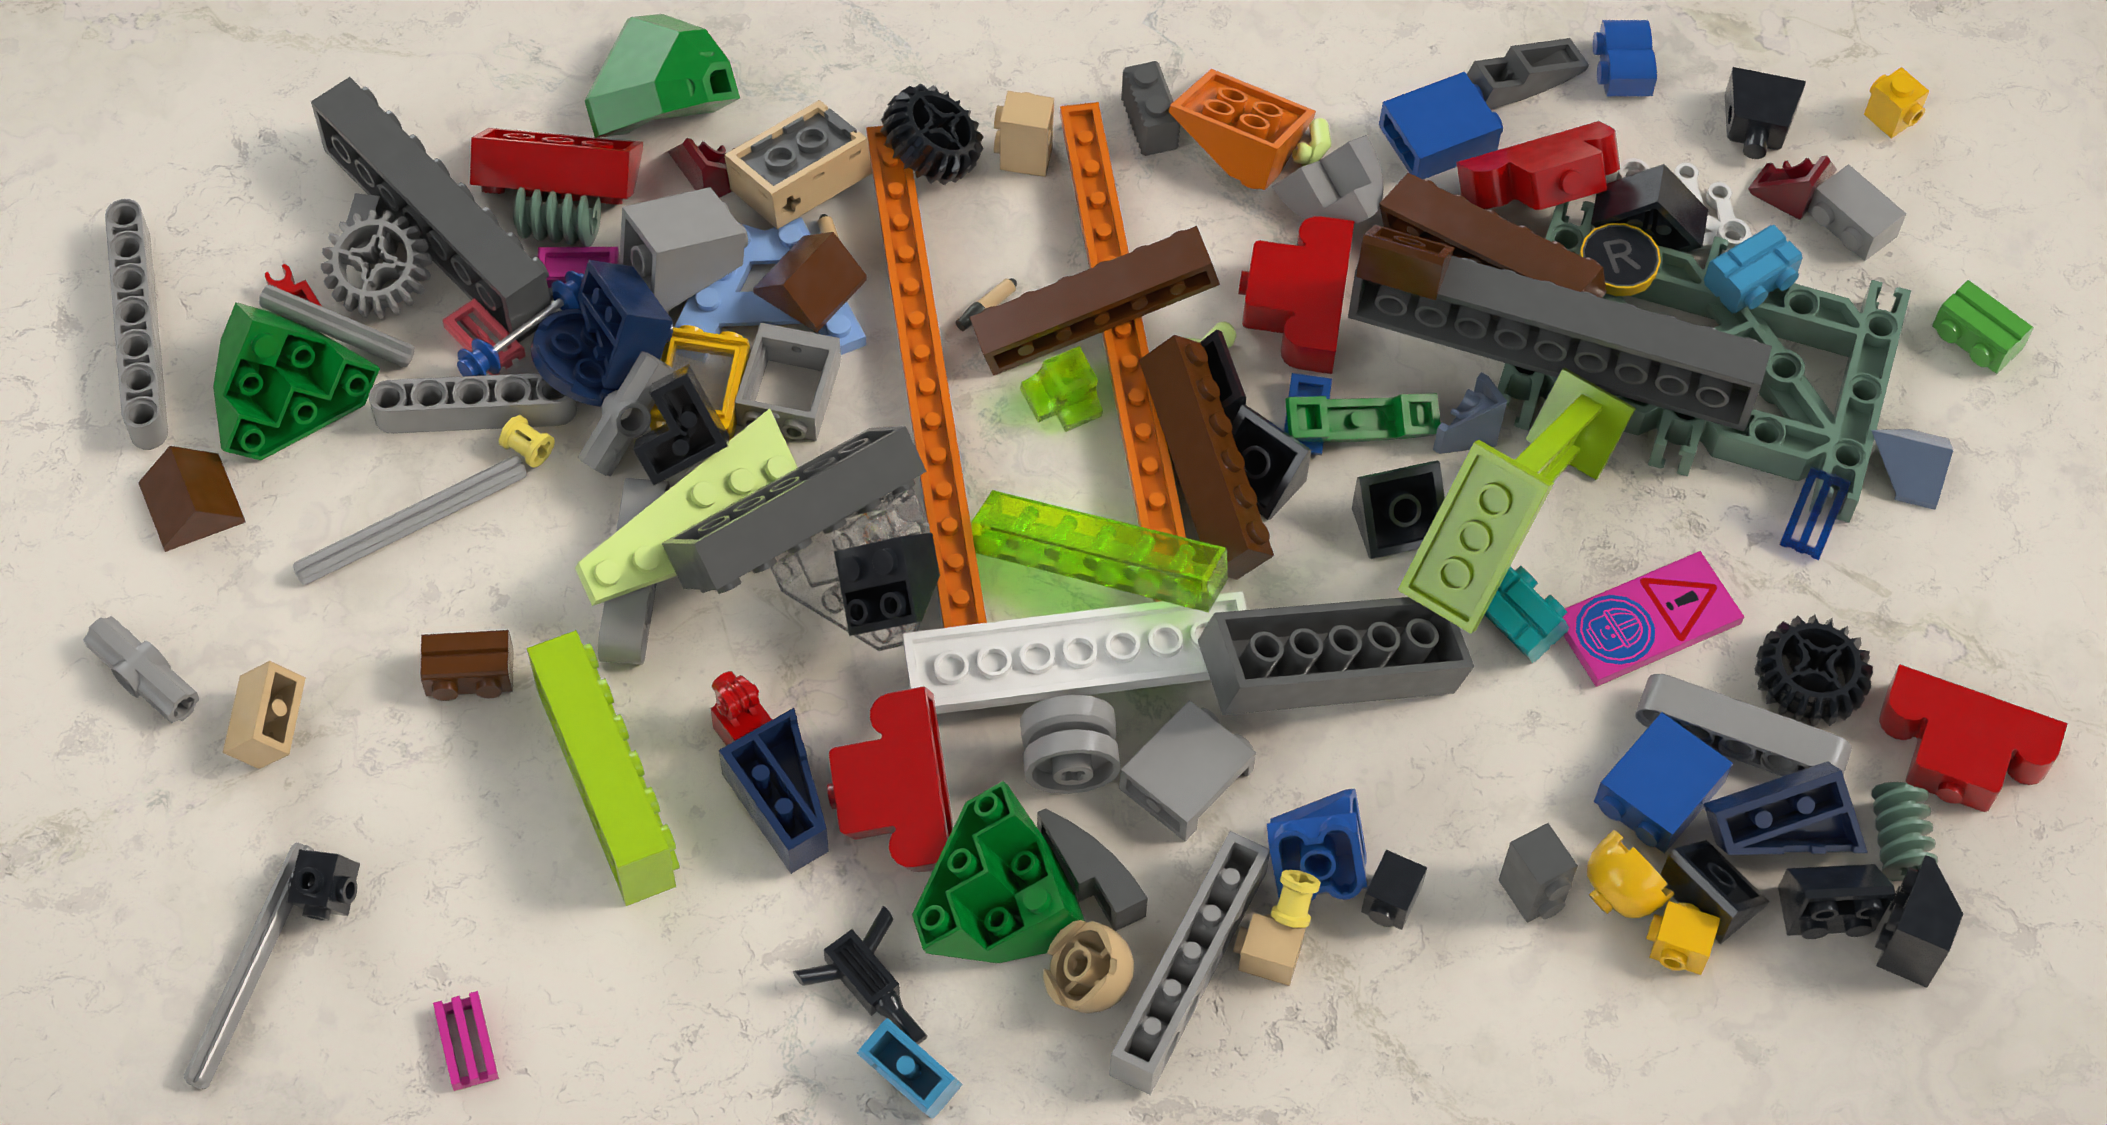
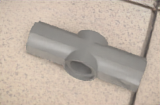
M642 351L619 390L613 391L604 399L602 404L603 416L578 458L597 472L611 477L633 439L643 435L649 429L651 423L650 411L655 404L649 393L652 383L673 373L675 370L655 356ZM632 408L630 415L621 420L625 410Z
M112 616L104 619L100 617L89 626V631L83 639L86 647L111 668L115 678L132 696L138 698L141 695L171 723L178 720L183 721L194 711V707L199 701L197 692L171 670L168 661L150 642L144 641L141 643Z

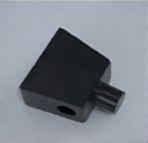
M1733 67L1725 91L1727 138L1733 142L1743 143V153L1751 159L1765 157L1767 148L1781 149L1797 111L1806 81Z

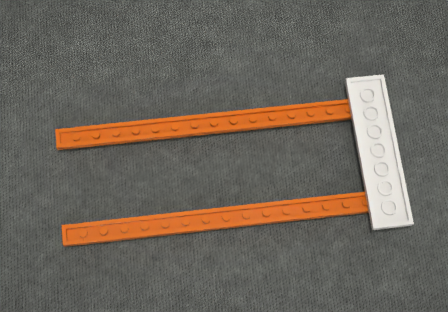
M1099 102L1060 106L1061 124L1089 269L1095 267L1100 262L1110 261L1129 253ZM883 126L866 127L914 443L927 471L920 475L928 533L933 534L940 572L936 585L943 628L903 633L910 689L923 686L934 693L936 713L942 714L1037 702L1056 696L1072 694L1093 695L1211 680L1198 644L1199 637L1214 613L1247 609L1243 591L1198 597L1168 445L1139 359L1149 353L1142 316L1102 332L1154 602L987 623L914 174L912 169H904V163L900 159L892 158L894 150L884 145L887 137L880 132Z

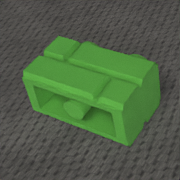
M1967 280L1955 294L1953 293L1942 304L1932 325L1944 341L1957 344L1969 353L1975 364L1980 367H1988L1996 374L2022 351L2034 328L1970 280Z

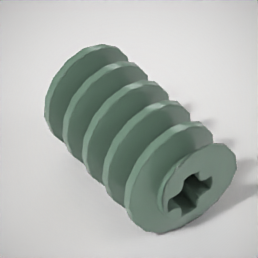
M519 187L514 203L513 222L521 238H529L533 232L534 238L539 241L544 240L549 235V239L553 243L560 242L563 236L568 245L576 244L579 238L584 247H590L594 243L601 220L599 197L594 207L589 208L588 199L585 195L581 196L578 206H573L570 193L565 195L562 204H558L555 191H551L547 201L543 202L540 189H535L529 200L526 199L524 187Z
M1886 782L1876 785L1871 791V796L1875 800L1873 812L1877 816L1875 827L1879 832L1877 842L1881 848L1880 861L1884 865L1882 873L1889 880L1903 881L1908 868L1911 867L1917 870L1925 855L1934 858L1936 863H1938V856L1928 852L1934 849L1936 845L1932 837L1926 836L1933 832V824L1930 821L1923 820L1931 815V808L1928 805L1921 804L1928 800L1929 793L1923 788L1914 787L1905 782Z

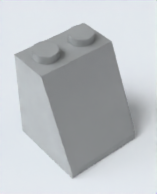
M711 187L622 207L619 264L633 266L666 312L743 265L744 248L748 245L746 229L736 221L730 213L727 204L718 198Z

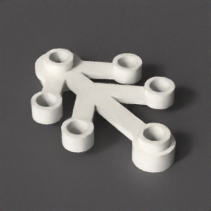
M1626 159L1620 164L1616 180L1650 168L1640 159ZM1691 163L1679 164L1674 174L1703 204L1697 182L1699 175L1697 167ZM1681 174H1687L1691 178H1684ZM1713 183L1708 189L1706 202L1711 208L1716 209L1718 220L1710 215L1707 216L1703 247L1698 249L1711 248L1716 236L1729 241L1727 250H1722V253H1725L1752 237L1749 226L1743 220L1735 218L1730 201L1732 191L1725 183ZM1714 194H1721L1724 198H1718Z

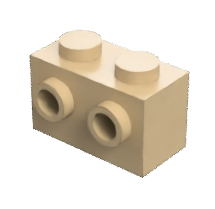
M1007 91L1004 106L997 105L994 118V129H998L994 141V153L1000 154V170L1046 177L1053 148L1054 98L1035 95L1029 92Z
M268 661L240 675L223 753L258 769L288 756L291 750L306 677L272 661Z

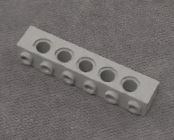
M1232 831L1229 832L1111 1054L1109 1076L1151 1095L1267 873L1270 856L1269 848Z

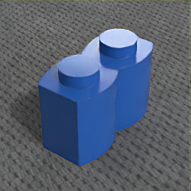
M1602 20L1600 32H1594L1593 54L1600 55V61L1597 65V82L1599 85H1604L1606 96H1653L1657 81V66L1649 21Z

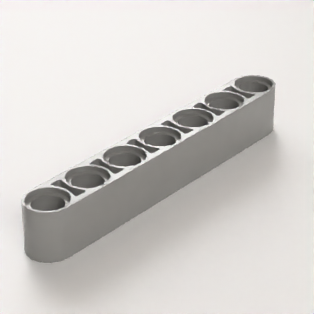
M120 199L114 201L106 209L105 222L121 414L132 443L143 450H151L162 445L168 436L151 238L140 205L131 199Z

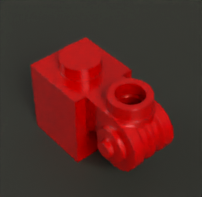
M728 671L713 681L711 687L716 695V704L710 708L713 729L726 746L772 720L760 704L758 688L742 675L736 677L732 671Z

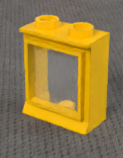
M682 325L680 328L673 327L672 337L665 344L661 361L672 367L675 371L688 364L690 365L729 434L730 441L735 435L737 426L734 402L751 353L749 341L740 334L730 331L714 334L703 332L700 328L691 325ZM654 404L650 411L651 431L662 426V422H665L656 404Z

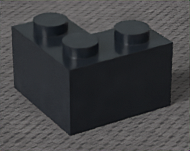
M1665 164L1607 183V190L1596 194L1591 225L1594 228H1598L1611 223L1628 224L1638 227L1650 235L1656 245L1686 253L1703 247L1708 209Z
M689 364L652 383L649 393L666 423L637 438L633 450L652 484L656 485L728 447L730 436Z

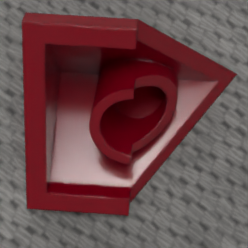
M686 138L682 144L667 151L695 190L711 187L718 198L733 192L730 189L724 155L726 154V149L723 145H720L716 151L704 141L697 147L692 139Z
M1827 155L1821 156L1816 164H1812L1809 158H1805L1803 162L1791 167L1788 161H1784L1783 168H1776L1773 163H1766L1748 190L1753 196L1801 220L1809 209L1815 189L1837 171Z

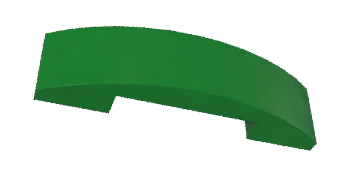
M1437 393L1400 394L1389 398L1326 399V396L1285 398L1289 435L1298 441L1363 442L1436 435L1437 429L1441 424Z

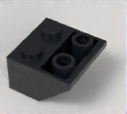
M932 533L900 536L834 551L849 636L922 622L940 577Z
M1925 855L1917 870L1911 867L1908 868L1901 886H1898L1889 907V911H1891L1890 916L1879 933L1875 948L1882 950L1876 965L1877 967L1927 988L1950 952L1963 917V912L1935 859Z
M1875 864L1787 868L1778 886L1787 936L1802 935L1805 939H1818L1827 934L1846 933L1850 937L1868 935L1876 930L1896 894L1894 885Z

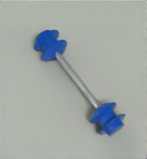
M568 271L565 274L566 283L559 280L552 283L554 302L494 346L483 340L474 339L471 343L472 352L460 349L457 353L459 360L457 367L462 376H486L487 371L492 374H498L501 371L498 352L557 309H581L577 296L584 274Z

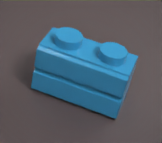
M1770 225L1711 260L1704 277V283L1716 297H1720V301L1732 314L1747 306L1749 309H1754L1765 301L1768 293L1776 288L1784 291L1796 282L1803 259L1802 253L1791 241H1786V236L1775 225Z
M888 1018L879 1025L857 1052L863 1060L931 1119L938 1115L963 1085Z

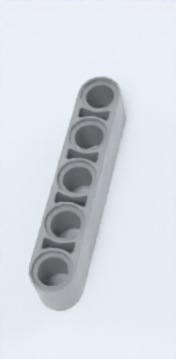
M539 373L385 380L375 384L368 396L376 425L380 430L393 434L502 429L512 417L518 415L526 418L530 427L560 426L572 421L577 412L576 401L554 389Z
M626 478L616 532L670 489L669 481H662L653 485L651 480ZM657 583L604 602L598 639L599 661L640 665L644 663Z
M1665 674L1650 675L1635 713L1638 722L1648 728L1660 713L1663 712L1721 755L1780 776H1786L1827 761L1841 769L1844 775L1852 749L1849 742L1840 736Z

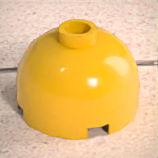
M1613 830L1597 845L1589 858L1587 877L1594 888L1589 896L1606 914L1614 909L1626 918L1637 919L1648 916L1661 908L1675 894L1672 890L1665 888L1667 882L1634 847L1628 850L1621 842L1624 837Z

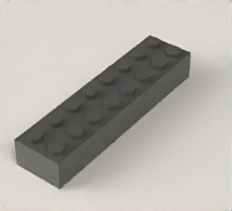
M348 77L311 101L324 151L368 195L380 196L384 212L386 210L391 211L395 219L404 216L409 221V227L417 226L421 232L419 239H426L429 245L428 250L424 253L429 254L432 261L471 300L475 298L510 334L551 304L553 295L548 288L546 280L549 277V273L542 261L536 256L531 258L524 251L517 236L511 231L506 233L499 226L498 220L492 211L487 207L481 208L474 201V197L467 186L462 182L457 184L450 177L449 171L443 162L438 158L433 160L426 153L419 138L414 134L409 136L402 129L394 113L390 110L385 112L378 105L377 99L369 88H361L351 77ZM540 323L535 325L533 328H531L529 331H527L525 334H523L516 340L518 342H521L526 337L537 331Z

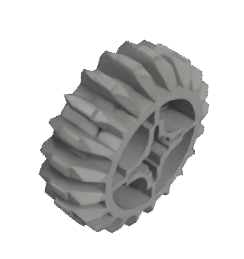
M370 209L368 220L363 221L359 214L354 213V225L349 227L347 223L340 221L339 227L343 232L341 236L329 234L328 238L334 247L322 248V254L328 259V261L321 264V270L324 274L328 275L324 279V284L328 289H334L332 297L336 302L344 301V307L349 312L354 311L358 307L360 315L367 318L371 310L374 309L376 316L383 319L385 308L390 307L394 314L399 315L400 308L398 303L404 300L406 305L413 306L414 301L410 294L412 292L424 294L425 289L418 281L430 280L431 277L430 272L424 268L432 264L431 256L424 253L428 250L429 245L426 239H419L421 235L417 226L409 227V221L404 216L395 220L393 213L386 210L381 219H379L377 212ZM391 238L406 247L407 263L400 262L397 257L391 255L392 248L389 245ZM371 239L367 246L357 248L363 242ZM379 259L383 260V264L378 263ZM370 264H376L374 269L370 268ZM347 265L353 266L356 271L362 272V290L348 283ZM392 279H398L392 285L382 289L383 285L387 281Z

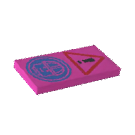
M1698 551L1565 608L1568 613L1563 618L1568 624L1569 630L1563 636L1594 685L1598 687L1742 624L1744 615L1702 552Z

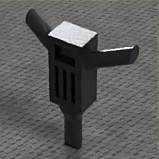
M882 906L863 941L851 929L824 949V960L828 965L793 971L795 978L802 986L841 979L871 1016L878 1012L880 1015L890 1019L918 1045L927 1039V1034L904 1009L899 996V983L874 955L894 920L885 906Z

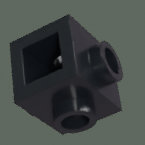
M299 849L295 869L288 882L289 895L287 902L303 908L302 916L311 919L329 921L331 914L348 916L351 903L357 894L356 880L360 863L340 854Z

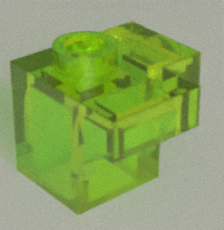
M1080 346L1044 360L1037 373L1021 382L1020 390L1038 423L1056 415L1064 431L1067 432L1100 418L1103 414V408L1096 389L1098 379Z

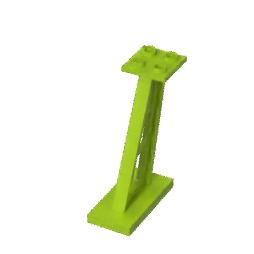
M1563 368L1525 439L1531 444L1515 460L1480 440L1473 443L1397 590L1468 633L1472 634L1476 631L1555 480L1568 465L1595 480L1599 479L1636 408L1572 371Z

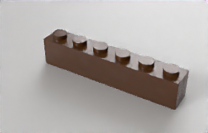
M1407 173L1379 203L1384 227L1454 247L1452 256L1468 258L1477 263L1501 270H1511L1516 274L1536 280L1550 281L1558 286L1575 291L1589 292L1600 298L1607 293L1604 269L1594 259L1584 258L1567 250L1559 242H1551L1534 234L1526 226H1518L1501 218L1493 210H1485L1470 203L1462 195L1452 194L1437 187L1429 179H1421Z
M1195 226L1187 230L1177 231L1170 237L1150 245L1137 247L1132 252L1113 260L1100 262L1095 267L1073 276L1063 277L1056 283L1036 291H1028L1020 297L1001 305L988 307L981 313L971 316L970 320L983 356L994 376L1219 286L1220 283L1198 227Z
M1173 335L1139 359L1210 572L1211 574L1238 580L1274 556L1269 542L1270 534L1262 522L1256 504L1257 496L1249 484L1244 470V459L1237 450L1232 435V424L1225 415L1221 404L1219 387L1213 380L1207 363L1208 355L1200 342Z

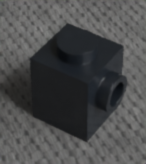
M1386 850L1365 893L1361 912L1368 915L1378 925L1384 927L1394 926L1402 930L1423 886L1427 867Z

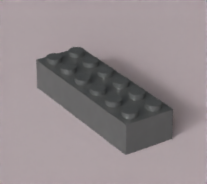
M906 426L869 428L664 541L662 545L683 589H698L702 593L717 590L718 594H721L740 585L742 582L739 577L750 571L759 573L774 566L777 563L775 557L788 550L789 553H795L812 544L810 537L821 531L827 534L840 529L847 524L845 518L857 511L858 514H863L881 505L879 498L890 492L896 495L912 488L916 484L914 479L927 471Z
M1409 597L1216 612L1198 639V644L1222 715L1455 694L1474 668L1460 627Z

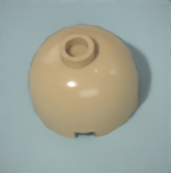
M1078 920L1073 921L1060 930L1050 944L1047 954L1053 956L1050 962V970L1044 968L1043 973L1047 993L1056 1004L1081 1013L1090 1014L1110 1009L1121 1001L1129 990L1134 976V959L1130 947L1118 932L1094 921L1085 922Z

